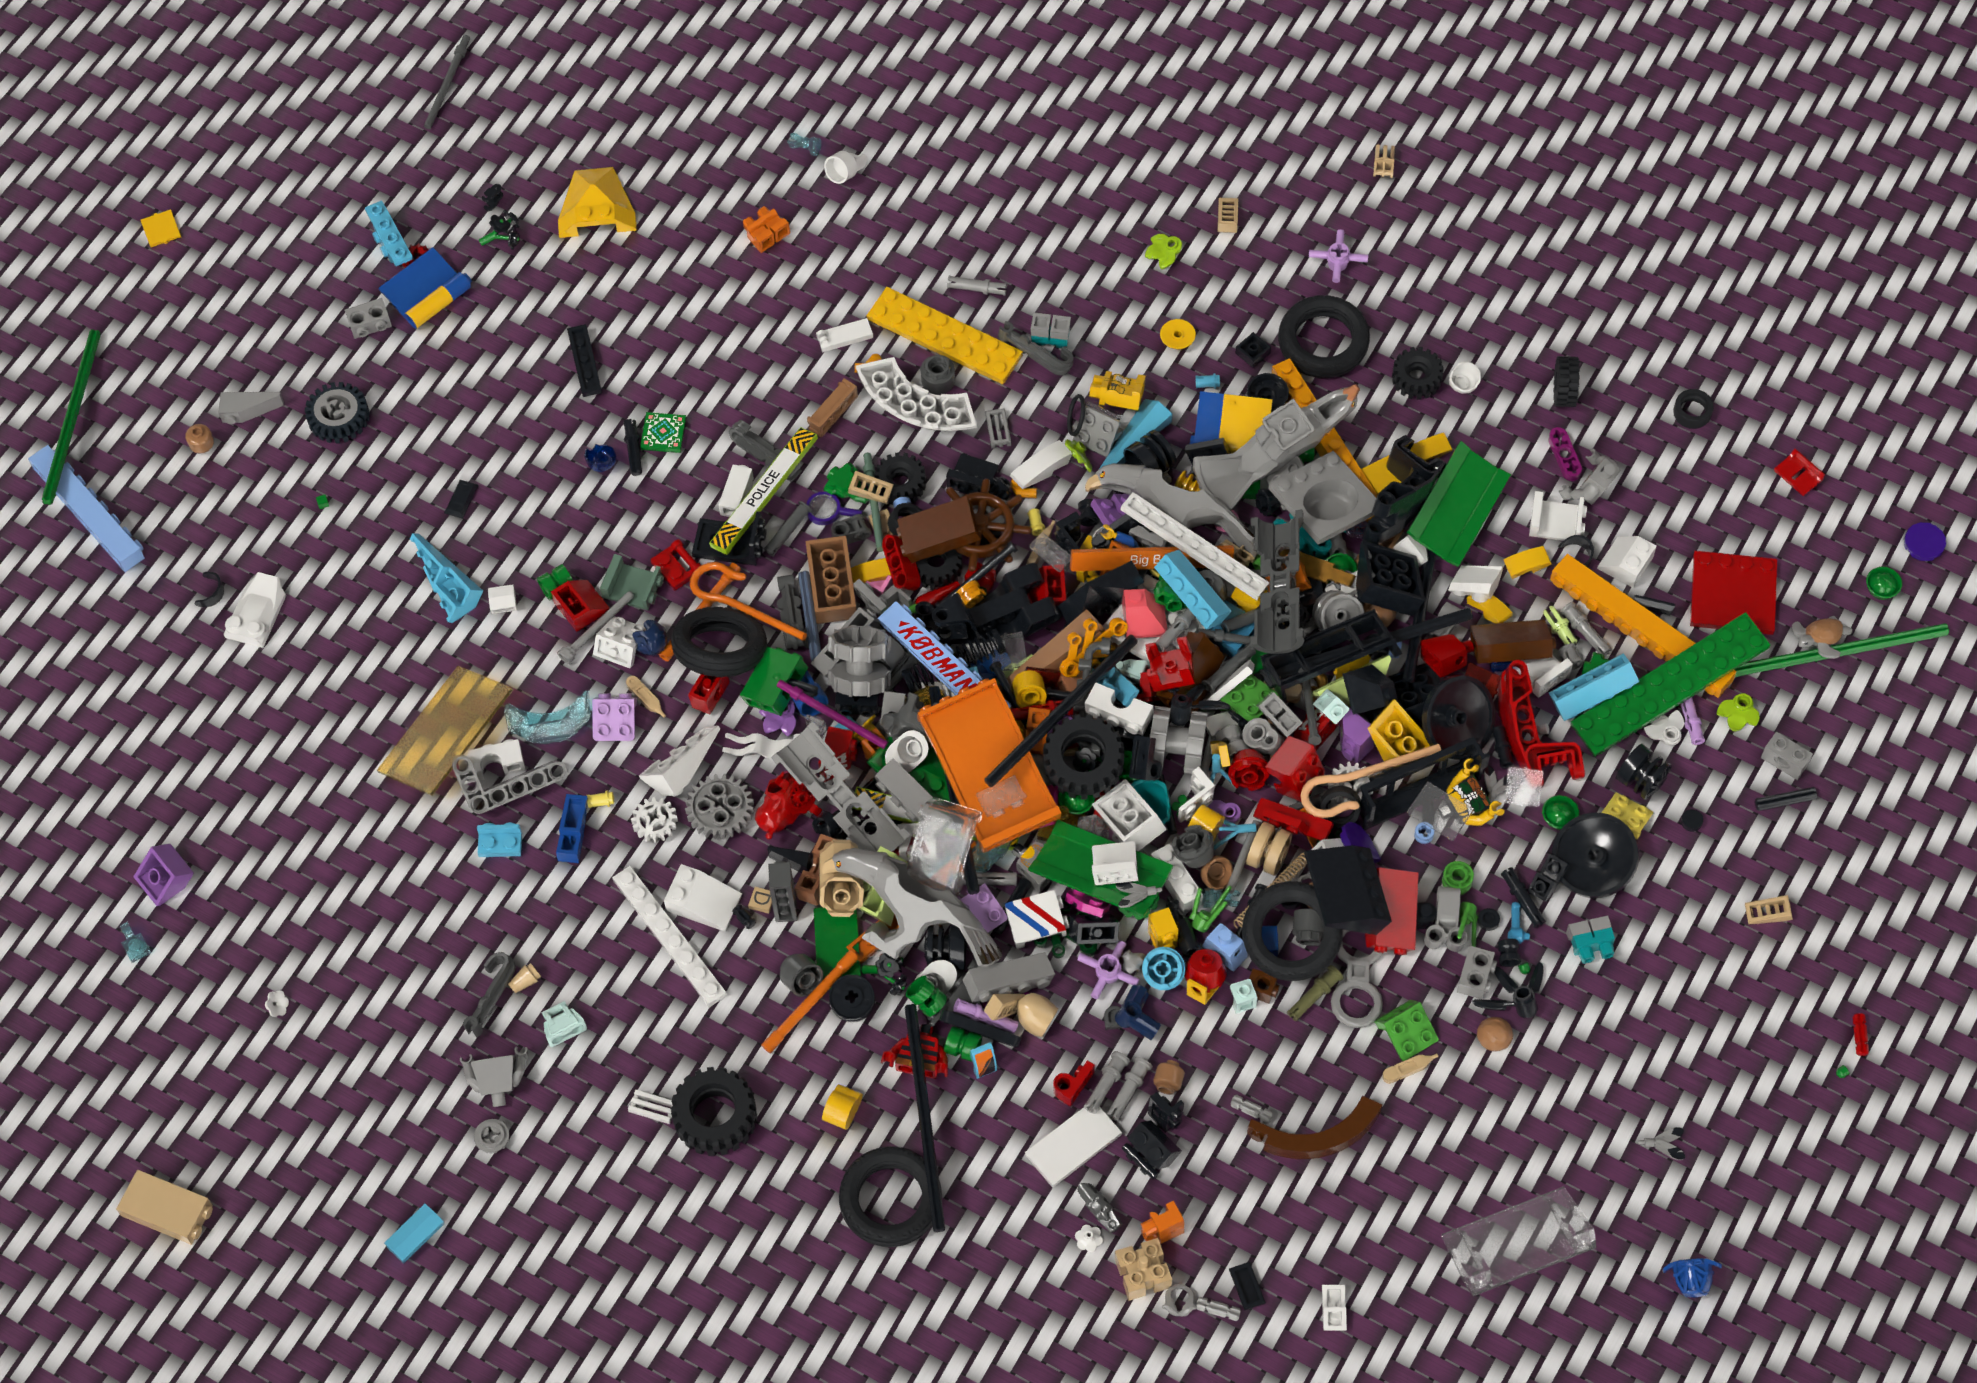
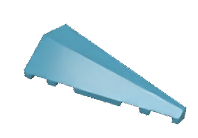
M1145 399L1101 467L1113 463H1126L1123 454L1124 449L1135 441L1140 442V438L1151 430L1158 432L1163 430L1172 422V413L1159 401Z
M412 533L410 540L415 542L418 551L416 553L425 564L423 569L433 591L438 593L441 599L439 604L447 612V621L453 623L476 608L483 590L420 534Z

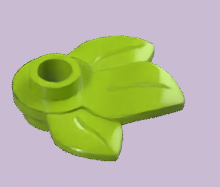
M1154 235L1151 237L1153 244L1147 248L1145 258L1159 259L1160 269H1165L1175 262L1176 255L1182 249V242L1176 236Z
M1065 440V446L1072 452V456L1077 459L1078 463H1084L1086 469L1091 472L1092 465L1086 457V447L1081 441Z
M1745 693L1736 695L1733 700H1724L1717 709V715L1728 717V726L1734 732L1741 730L1746 723L1756 726L1760 718L1759 712L1753 707L1752 698Z

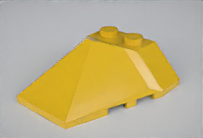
M613 167L574 171L558 218L559 238L579 236L578 227L616 224L617 232L637 231L635 211Z

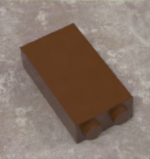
M967 496L897 519L899 527L896 528L899 539H902L903 542L900 548L903 556L908 557L911 563L981 540L973 505Z
M1545 619L1470 626V640L1474 646L1473 653L1477 664L1552 658L1553 650L1556 649L1555 637H1552L1551 627L1547 626Z
M1188 632L1187 639L1193 653L1195 684L1179 687L1178 694L1186 695L1194 686L1202 684L1203 680H1207L1220 668L1225 658L1219 650L1220 648L1209 640V636L1203 632ZM1168 690L1157 691L1156 696L1170 708L1174 694ZM1204 690L1196 701H1192V705H1198L1199 701L1204 699L1207 691Z

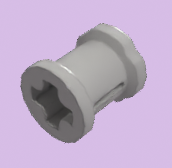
M1574 643L1566 644L1558 651L1564 660L1568 658L1573 663L1572 670L1583 665V660L1579 658L1576 652L1577 647Z

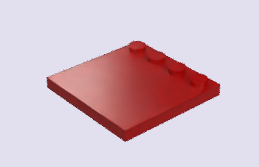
M1694 550L1690 626L1720 629L1746 612L1762 634L1773 635L1775 632L1777 559Z

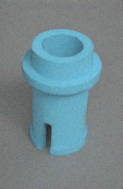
M1216 373L1206 376L1196 375V389L1214 387L1216 389V387H1220V375H1216Z

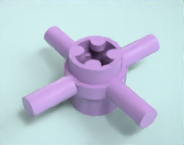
M1341 229L1337 230L1336 243L1332 244L1328 251L1309 250V257L1327 259L1328 266L1333 271L1332 281L1335 283L1340 282L1341 271L1346 269L1349 261L1368 263V255L1350 253L1349 248L1344 244L1345 231Z
M1119 940L1113 953L1105 954L1099 960L1083 953L1079 954L1077 961L1095 968L1099 979L1091 993L1092 998L1098 999L1105 985L1114 983L1118 979L1131 985H1138L1139 978L1127 974L1121 969L1119 958L1127 945L1124 941ZM1109 966L1113 967L1111 972L1107 971Z

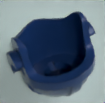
M646 620L643 624L646 631H635L632 636L638 645L636 648L638 652L648 656H655L662 652L667 645L666 629L657 621Z

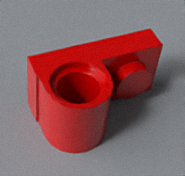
M1087 1060L1083 1066L1080 1065L1074 1074L1075 1078L1067 1073L1058 1074L1053 1080L1054 1095L1071 1107L1095 1073V1064ZM1060 1084H1067L1069 1088L1062 1090L1058 1086Z

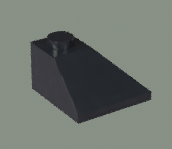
M1372 664L1342 674L1353 715L1388 706L1394 699L1398 702L1393 681Z

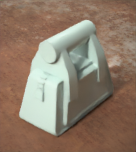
M1128 659L1119 661L1116 667L1132 684L1140 685V673L1147 672V669H1150V663L1146 660Z
M565 1001L541 1012L544 1019L547 1020L544 1022V1032L550 1047H554L587 1030L586 1023L581 1015L572 1008L568 1009ZM563 1011V1013H561V1014H559V1015H557V1016L551 1018L552 1016H554V1015H556V1014H558V1013H560V1012Z

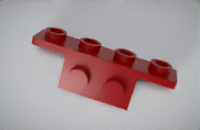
M1264 798L1260 799L1253 814V817L1268 822L1277 829L1282 827L1294 835L1299 833L1319 841L1328 839L1334 825L1329 820L1315 817Z

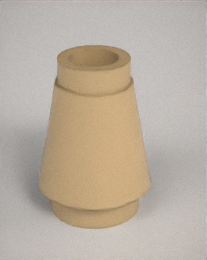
M530 963L527 966L524 965L508 985L517 993L537 983L541 975Z

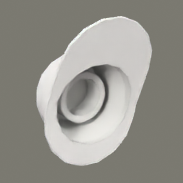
M915 730L903 733L887 749L885 754L886 764L890 760L895 759L909 773L928 755V739Z
M937 960L931 962L916 976V979L926 976L935 985V988L946 994L957 979V971L951 962Z

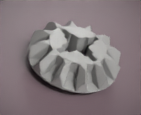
M497 1119L483 1121L474 1132L476 1146L487 1154L497 1153L499 1150L504 1149L509 1141L507 1126ZM490 1129L494 1135H498L495 1137L494 1143L490 1139H486L489 1137Z

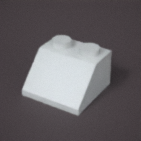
M1639 536L1617 537L1597 569L1634 588L1653 559L1656 545Z

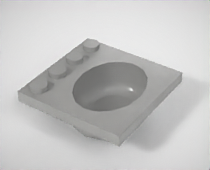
M1334 451L1269 483L1268 489L1294 518L1295 510H1303L1304 523L1302 527L1318 545L1374 516L1372 509L1376 497Z

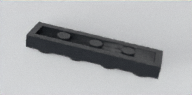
M586 324L567 328L582 396L587 397L601 394L602 389Z

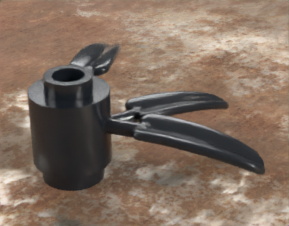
M1201 683L1194 686L1186 695L1177 693L1179 687L1167 689L1170 693L1174 694L1171 700L1170 719L1177 726L1187 724L1190 720L1192 709H1231L1228 703L1213 700L1199 701L1198 705H1192V701H1196L1206 688V685Z
M1541 962L1537 963L1528 987H1518L1505 971L1498 966L1495 967L1494 973L1501 985L1508 993L1514 992V1002H1507V1000H1472L1473 1004L1480 1008L1506 1010L1507 1006H1515L1516 1012L1520 1017L1530 1018L1534 1016L1538 1011L1534 993H1538L1541 987L1543 964Z

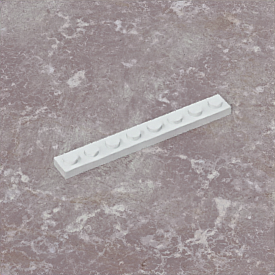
M1134 492L1122 504L1121 511L1255 600H1258L1260 594L1267 589L1268 581Z
M631 866L612 877L614 883L707 1006L710 1008L726 997V991Z

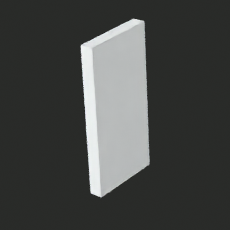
M1094 1104L1091 1105L1088 1111L1082 1108L1025 1152V1156L1052 1188L1122 1135V1132L1101 1107L1098 1108L1095 1114L1090 1113Z

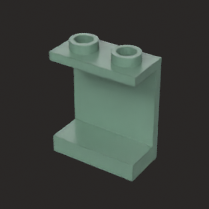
M614 554L600 586L602 598L617 602L627 592L631 591L634 597L626 605L648 611L650 605L655 603L656 591L658 587L662 586L664 575H662L660 566H656L654 572L624 564L622 556Z

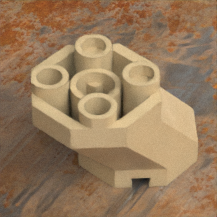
M833 839L831 842H827L819 853V903L828 910L832 917H850L854 910L863 906L864 887L862 879L842 872L822 874V867L825 861L832 858L834 854L841 850L858 848V845L851 840Z

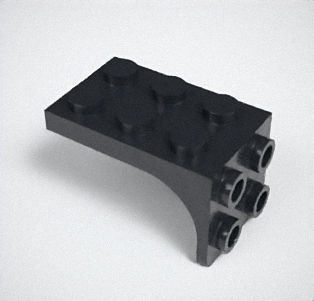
M756 512L754 522L727 555L711 548L709 544L725 521L700 518L692 549V557L757 565L758 558L761 559L763 552L761 543L765 541L767 529H764L765 519L762 518L761 512Z

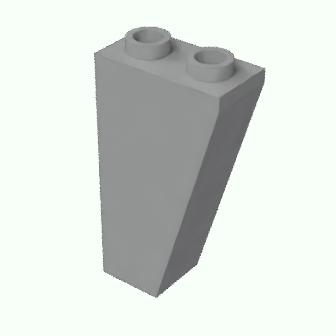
M861 607L855 611L842 627L870 625V627L884 630L880 626L881 623L877 616L869 609L864 611ZM827 644L811 664L828 678V670L832 669L834 663H840L845 660L834 658L832 652L828 651Z

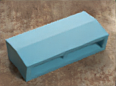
M424 1204L384 1244L404 1264L444 1225V1221L430 1207Z

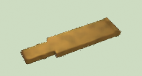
M1282 550L1280 556L1285 557L1289 554L1290 550ZM1299 551V560L1305 566L1307 577L1326 584L1330 580L1336 584L1351 588L1356 577L1355 575L1344 572L1342 569H1336L1334 563Z

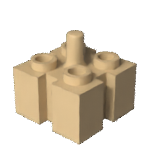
M1158 1238L1142 1242L1141 1249L1135 1251L1133 1246L1115 1251V1262L1120 1276L1124 1275L1123 1286L1128 1301L1146 1296L1147 1289L1153 1288L1154 1293L1172 1287V1277L1167 1263L1161 1264L1163 1263L1164 1254Z

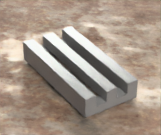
M1005 408L985 411L991 449L995 448V446L1003 447L1006 444L1011 446ZM998 414L1002 415L1006 439H1002ZM990 415H994L998 440H994Z

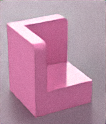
M888 575L886 580L866 581V583L873 588V593L879 597L893 585V580Z

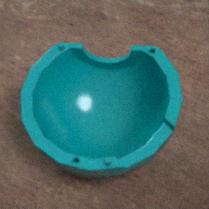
M1141 779L1130 784L1158 815L1163 825L1168 823L1171 818V805L1166 784L1159 780L1149 781Z

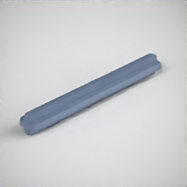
M808 571L799 572L798 577L810 658L813 661L821 652L810 574Z

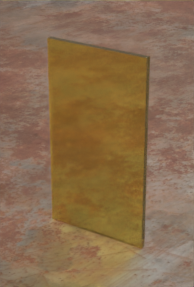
M457 666L379 766L377 772L433 796L452 771L453 758L457 755L465 754L513 691L512 687Z

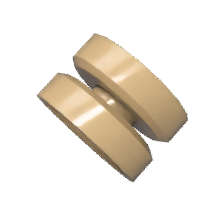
M1263 822L1252 842L1246 864L1259 868L1264 862V872L1275 876L1286 858L1293 833L1281 829L1275 835V826Z

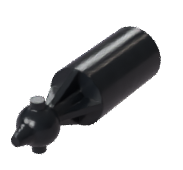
M1167 896L1166 908L1169 907L1178 928V945L1184 957H1191L1193 953L1201 950V946L1189 919L1178 911L1179 901Z

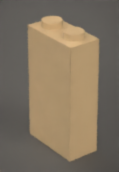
M137 1170L116 1210L124 1218L192 1245L194 1240L198 1239L201 1235L205 1219L207 1220L211 1216L213 1205L208 1198Z

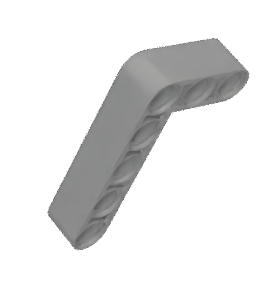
M457 755L452 760L453 771L467 804L476 814L487 812L560 781L567 774L566 766L562 762L554 760L483 790L473 764L467 756ZM460 759L467 761V767L464 770L456 768V763ZM554 765L562 767V772L558 776L551 774V769ZM535 773H540L543 777L539 784L532 783L531 779ZM467 779H474L476 782L475 787L471 790L464 787ZM517 781L522 782L523 789L520 792H513V783ZM495 790L503 791V798L499 801H495L492 798ZM476 798L484 800V805L480 809L473 808L472 804Z

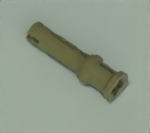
M1329 965L1327 971L1320 978L1317 977L1314 980V986L1287 1011L1289 1017L1293 1016V1020L1297 1022L1323 994H1329L1331 988L1338 981L1344 979L1341 972L1336 967Z

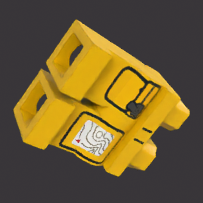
M1106 371L1105 376L1094 375L1089 397L1099 399V405H1105L1106 403L1111 406L1139 410L1144 394L1146 376L1138 375L1137 379L1125 378L1120 374L1112 375L1110 371Z

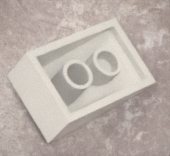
M1126 779L1092 804L1121 842H1135L1136 851L1141 850L1167 830L1158 815Z
M681 864L664 899L666 911L726 932L733 916L732 910L738 905L742 893L700 870Z

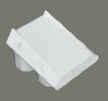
M1461 565L1448 591L1458 596L1470 595L1474 601L1479 603L1486 602L1488 599H1491L1497 589L1503 568L1502 566Z

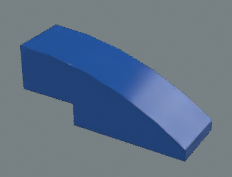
M566 794L556 850L557 859L560 862L579 863L586 821L587 796Z

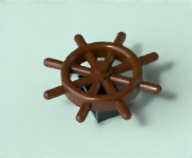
M989 479L982 481L981 492L962 496H967L973 506L978 505L975 517L981 540L955 548L960 554L970 557L968 569L971 572L976 570L978 558L997 555L1008 546L1007 543L1012 540L1014 533H1032L1030 526L1014 525L1011 508L1022 502V496L1016 495L1005 502L998 496L989 493ZM952 487L946 489V493L952 500L962 498ZM987 506L995 509L988 515H985ZM1002 515L1006 524L992 521ZM1010 554L1004 560L1007 563H1011L1013 557Z

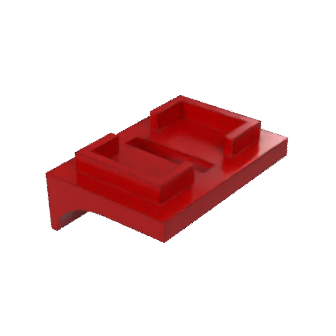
M1795 448L1784 461L1774 468V471L1802 496H1805L1823 481L1825 476L1821 470ZM1803 468L1805 469V471L1802 474H1800L1796 479L1792 478Z

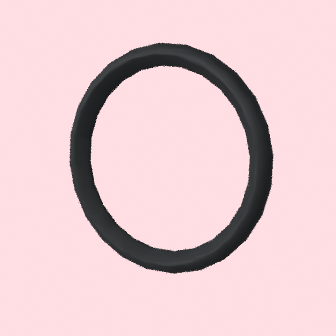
M1081 394L1075 395L1068 410L1067 429L1071 436H1076L1080 432L1085 418V399ZM1080 398V419L1076 430L1073 432V409L1076 401Z

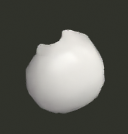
M1471 362L1458 363L1449 374V385L1454 391L1461 394L1471 393L1481 381L1480 370Z

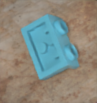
M512 822L505 823L504 825L485 823L477 826L479 857L521 856L522 831L519 824Z

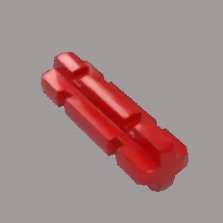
M1856 1013L1853 1016V1024L1855 1025L1854 1037L1855 1044L1857 1045L1855 1048L1858 1056H1866L1869 1053L1867 1025H1865L1866 1015L1863 1013Z

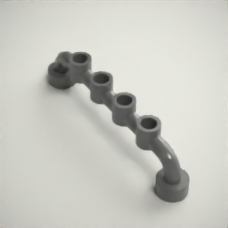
M1102 637V641L1090 644L1085 651L1084 659L1079 658L1078 670L1083 671L1082 679H1077V686L1091 673L1093 653L1096 650H1101V654L1110 655L1111 638ZM1089 692L1075 705L1074 711L1079 712L1080 718L1086 717L1085 701L1089 696ZM1077 742L1081 749L1087 747L1091 750V753L1096 755V758L1101 757V749L1097 745Z

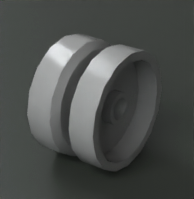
M1330 590L1316 599L1312 609V618L1317 628L1322 631L1364 613V610L1357 598L1340 590Z

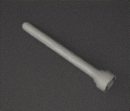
M629 591L620 598L571 646L562 647L557 652L560 659L566 664H570L575 659L576 651L634 597L633 592Z

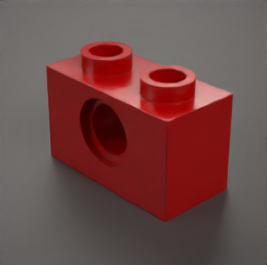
M700 674L688 694L692 708L710 715L729 685V677H711Z

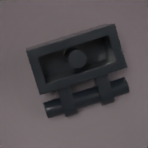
M1151 1120L1140 1122L1127 1138L1135 1146L1134 1148L1129 1143L1124 1144L1122 1150L1127 1154L1126 1157L1130 1161H1134L1141 1168L1140 1171L1144 1175H1148L1152 1180L1159 1174L1154 1167L1157 1169L1169 1167L1182 1151ZM1140 1153H1142V1154L1148 1159V1161H1146V1160L1140 1155Z

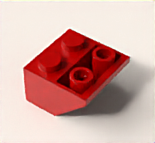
M1064 565L1042 566L1039 570L1045 582L1030 590L1029 597L1032 603L1046 597H1053L1058 606L1066 600Z
M588 580L567 581L551 591L554 604L576 632L600 618L610 609Z

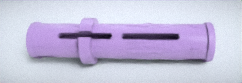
M1691 697L1681 703V708L1685 717V728L1689 731L1692 745H1700L1705 742V738L1701 730V719L1697 716Z
M960 998L954 1004V1012L966 1015L974 1021L984 1022L1011 1034H1014L1017 1030V1020L1008 1017L991 1020L984 1012L985 1008H982L980 1004H972Z

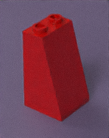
M1376 868L1392 922L1377 935L1365 933L1366 947L1374 948V952L1387 953V950H1392L1395 955H1407L1408 951L1415 950L1418 872Z

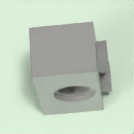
M1775 732L1765 746L1761 758L1798 780L1809 765L1813 753L1780 733Z

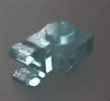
M128 922L120 925L127 939L121 944L132 963L151 953L141 933L134 935Z

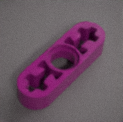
M1560 427L1553 428L1550 431L1548 442L1563 477L1568 481H1576L1580 478L1582 466L1566 430ZM1555 435H1557L1559 438H1561V445H1560V446H1559L1560 442H1559L1558 438H1554ZM1568 451L1571 456L1564 458L1560 455V452ZM1570 463H1571V468H1572V470H1573V471H1576L1575 473H1573L1572 471H1569V467H1570L1569 464H1570Z

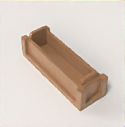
M845 378L842 382H838V387L811 417H807V422L810 426L808 428L809 431L822 438L858 397L857 386Z

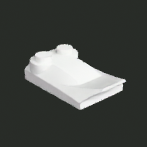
M258 572L246 585L233 615L225 623V638L264 648L286 598L278 577Z

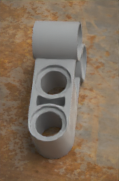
M1438 886L1435 925L1430 926L1424 936V943L1428 948L1437 949L1442 943H1445L1450 951L1457 952L1464 947L1467 940L1465 930L1461 937L1462 942L1454 943L1451 940L1452 936L1458 935L1460 928L1458 927L1460 888ZM1429 934H1437L1440 937V940H1432L1429 937Z

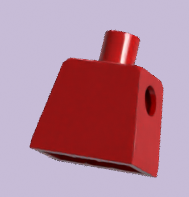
M1453 634L1421 641V658L1440 678L1467 665V653L1474 651L1471 640L1460 642Z

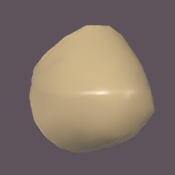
M1030 993L1018 1001L1017 1016L1021 1026L1027 1032L1042 1037L1059 1008L1048 998L1036 993Z

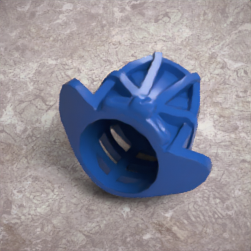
M1709 1258L1684 1259L1674 1261L1662 1270L1663 1273H1666L1673 1269V1277H1675L1676 1284L1683 1296L1686 1298H1698L1709 1294L1713 1275L1715 1274L1712 1266L1722 1268V1264Z

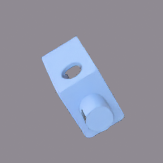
M1221 923L1210 933L1202 945L1204 949L1217 952L1224 965L1233 972L1248 957L1243 940Z

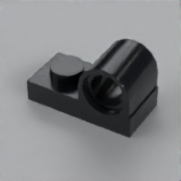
M1134 735L1129 778L1155 781L1160 778L1162 765L1159 761L1153 760L1156 738Z

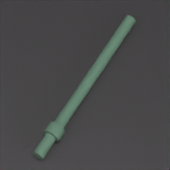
M864 453V474L874 477L876 470L875 465L872 463L871 453ZM874 485L872 490L874 494L876 493V485ZM870 500L876 549L878 552H882L883 533L878 501Z

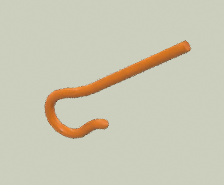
M708 562L699 566L693 572L690 578V588L699 599L729 605L802 641L806 639L807 633L731 597L702 591L698 586L700 576L710 570L721 571L731 579L741 581L746 579L745 573L736 572L719 562Z

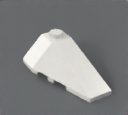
M719 726L704 727L687 739L685 746L671 750L669 752L670 757L662 762L658 759L639 775L640 779L663 796L675 797L684 791L683 788L691 781L720 730Z

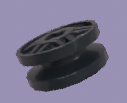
M856 974L845 975L832 985L829 992V1003L833 1013L839 1019L846 1022H859L872 1012L875 1005V994L871 984L864 977ZM850 994H854V997L858 996V998H855L854 1003L846 1000L849 999Z

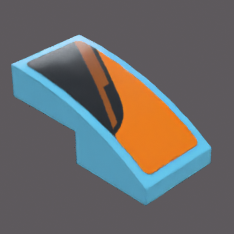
M991 1042L970 1050V1058L974 1065L973 1071L977 1079L997 1071L996 1058Z

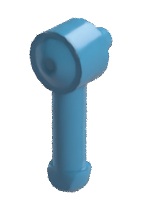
M1513 902L1511 904V928L1508 932V939H1516L1521 944L1524 940L1530 939V933H1526L1520 928V903Z

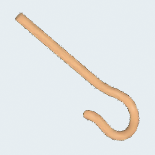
M1439 744L1346 774L1316 776L1308 780L1302 788L1300 795L1302 805L1308 813L1319 818H1330L1346 810H1356L1360 807L1357 801H1346L1331 809H1318L1310 802V791L1319 784L1349 782L1381 772L1389 767L1393 768L1441 751V747Z

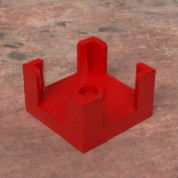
M1187 636L1177 638L1180 649L1161 653L1156 643L1145 644L1146 654L1150 661L1147 677L1153 692L1195 684L1193 653Z

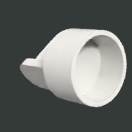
M839 151L826 159L824 163L825 173L832 182L837 184L844 183L854 177L857 171L865 167L867 156Z

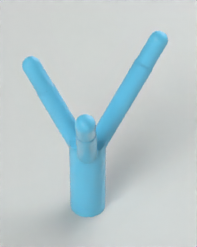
M1212 755V766L1209 768V771H1212L1210 776L1212 783L1216 773L1220 772L1232 784L1228 774L1221 768L1220 755Z
M1224 820L1223 824L1227 826L1219 827V830L1233 832L1215 844L1214 850L1238 833L1256 832V823L1237 825Z

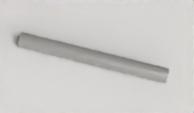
M1257 820L1252 822L1256 823V832H1248L1227 884V887H1232L1229 892L1230 894L1234 893L1250 847L1261 825Z

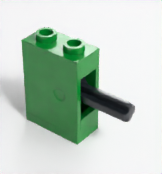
M767 647L763 658L755 667L740 694L748 706L781 716L791 697L790 694L777 687L780 679L793 687L801 688L803 693L812 698L818 695V687L801 681L809 668L801 655L797 653L789 654L778 647L776 649Z

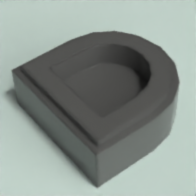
M1111 1006L1106 1009L1104 1013L1105 1030L1123 1028L1115 1021V1014L1121 1007Z

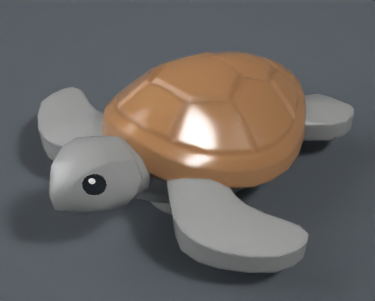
M1835 616L1816 620L1806 628L1798 621L1792 624L1793 635L1799 638V647H1810L1813 645L1818 648L1819 655L1831 659L1840 657V652L1829 645L1838 642L1842 635H1850L1852 633V628L1843 626L1842 622Z

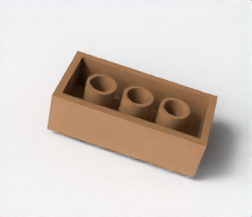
M846 536L805 541L816 623L849 620L856 611V602Z

